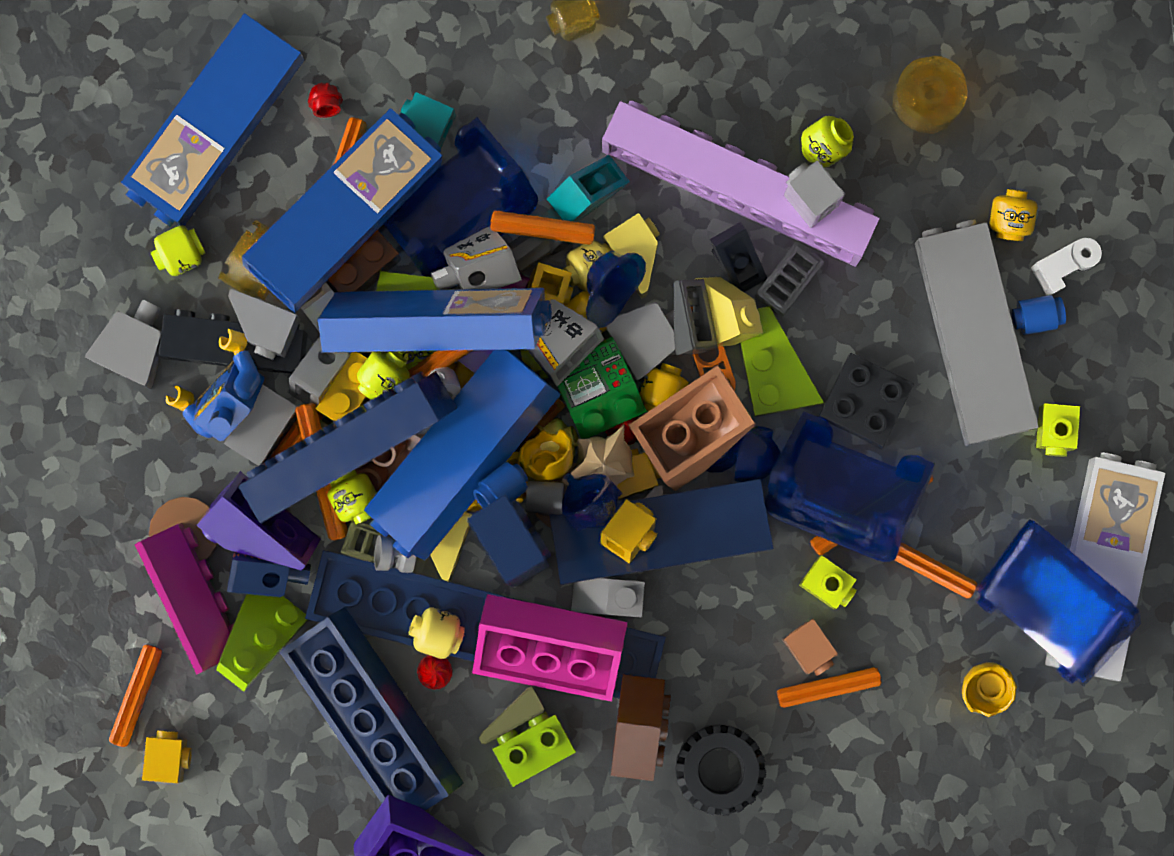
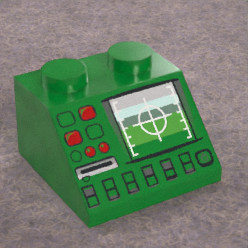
M613 337L602 341L557 386L581 439L590 438L647 412Z

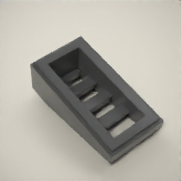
M796 241L758 290L755 298L767 307L770 306L771 310L783 318L825 261ZM796 253L813 265L810 270H807L793 259ZM788 264L804 276L801 281L785 270ZM779 275L796 286L793 292L776 280ZM770 287H775L786 295L788 299L783 302L769 291Z
M704 279L678 280L674 282V342L677 356L699 354L718 348ZM688 292H693V298L688 297Z

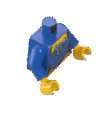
M228 329L229 338L222 336L219 338V346L221 349L234 352L233 361L196 400V403L193 404L194 394L179 386H175L178 390L176 399L168 395L166 396V403L183 411V417L197 434L206 438L214 437L218 441H224L251 412L265 379L258 372L249 351H244L247 345L245 334Z

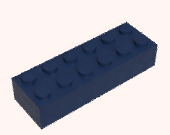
M423 371L367 402L364 406H360L248 471L246 475L249 480L238 487L259 523L440 421L458 408L437 372L435 371L425 377Z
M506 495L467 518V521L505 583L512 588L518 587L550 567L546 560L552 556L537 531L531 534L528 532V529L533 527L517 499L510 502Z

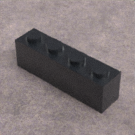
M175 309L174 315L164 314L159 356L164 360L228 367L233 361L234 352L221 349L219 338L221 336L229 338L228 329L244 334L239 322H230V316L214 313L209 314V319L195 318L196 312ZM300 324L297 327L285 358L275 355L274 360L260 356L254 353L256 346L251 345L247 341L244 351H249L257 370L286 374L294 372L306 353L308 334L304 330L299 329Z

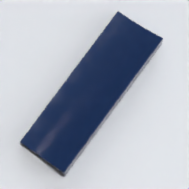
M761 479L630 501L634 505L637 502L641 503L651 510L653 517L656 519L654 532L657 534L648 550L644 552L640 549L630 564L600 544L601 532L624 502L562 512V515L549 514L561 585L774 549Z
M345 607L328 616L280 651L381 803H383L388 795L419 806L425 811L464 784Z

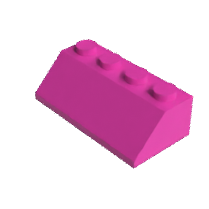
M179 523L135 543L134 545L196 674L218 664L234 623L230 624L225 612L229 610V606L221 591L215 593L210 582L214 575L207 560L203 559L200 561L194 548L199 546L191 527L185 529L183 523Z
M487 594L479 625L472 674L612 702L628 622Z

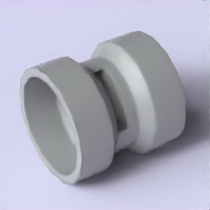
M379 535L374 550L375 569L378 571H388L390 568H397L400 572L412 573L416 563V556L412 554L410 558L405 557L394 548L393 544L396 540H393L391 536Z

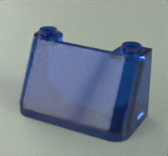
M478 117L461 127L457 132L454 145L458 153L440 166L383 224L422 276L432 277L431 273L447 267L448 264L444 256L445 249L489 227L494 211L530 215L538 204V196L523 170ZM497 232L500 236H502V235L505 234V233Z
M803 411L771 471L765 501L766 510L771 516L782 522L882 562L895 560L931 479L935 463L921 456L906 455L900 459L897 467H894L832 442L834 432L828 421Z
M1031 519L1019 530L975 589V594L978 596L975 601L983 610L990 615L994 611L999 614L1003 613L1055 658L1056 662L1060 665L1056 671L1072 685L1077 681L1084 687L1141 624L1140 612L1129 599Z

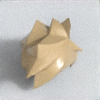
M624 425L613 435L606 438L595 436L578 439L577 463L560 481L570 486L562 508L582 497L592 505L620 482L627 478L635 477L632 465V451L624 441Z

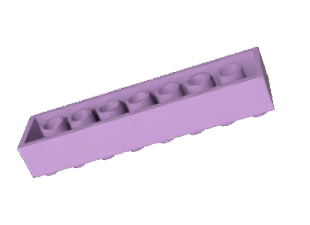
M629 101L628 104L619 102L603 136L602 153L856 267L880 219L873 215V209L860 203H855L852 206L841 201L835 210L810 228L785 198L784 194L788 186L786 182L790 178L776 172L777 167L774 164L763 159H758L757 162L744 157V151L729 144H726L724 148L712 143L713 138L699 130H693L692 133L679 128L681 124L668 116L661 115L660 119L647 113L648 108L637 102Z

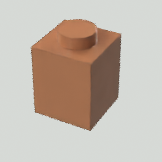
M810 619L782 639L806 674L814 671L818 676L834 665L831 658L838 653L814 619Z

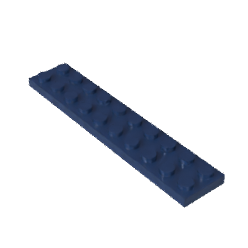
M323 550L305 619L321 622L345 607L363 634L414 646V637L409 635L410 625L414 616H421L427 608L434 607L456 615L460 620V626L464 627V636L457 653H451L449 656L474 662L479 625L487 594L505 598L510 597L416 573L400 572L396 568H390L388 571H378L372 562ZM626 628L613 692L614 698L620 699L623 674L656 678L666 637Z

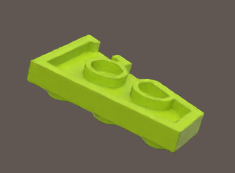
M770 306L758 308L763 333L740 343L754 417L823 404L822 398Z
M246 594L216 670L242 691H245L306 624L308 620L305 619L306 614L284 596L273 597Z

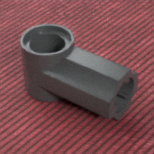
M554 208L539 216L563 220ZM520 235L510 242L508 246L512 251L518 271L522 274L548 254L555 255L571 242Z
M528 480L526 512L538 513L543 516H549V514L562 515L564 483Z

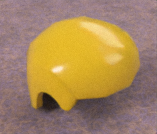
M562 429L557 434H550L545 430H541L535 438L526 441L520 448V467L531 478L538 481H552L562 478L572 467V439ZM553 441L560 448L558 451L552 452L541 450L540 446L544 442Z
M985 662L973 666L964 677L962 697L971 712L991 717L1010 707L1016 697L1017 685L1007 668L1000 664Z

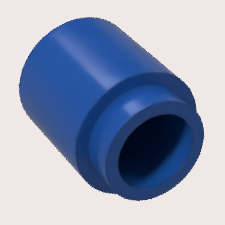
M1052 295L1017 301V308L1012 309L1014 328L1016 330L1021 329L1023 335L1058 329V325L1066 324V312L1062 298H1053Z
M504 462L478 483V488L473 491L475 499L482 508H485L504 495L511 502L527 491L526 482L528 477L519 465H511L508 462Z

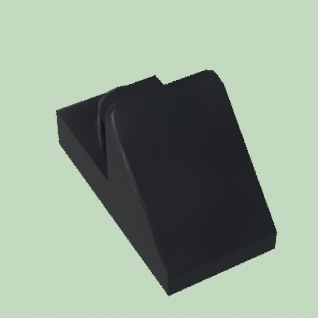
M741 222L710 239L713 246L711 252L729 283L745 292L767 279L747 230Z

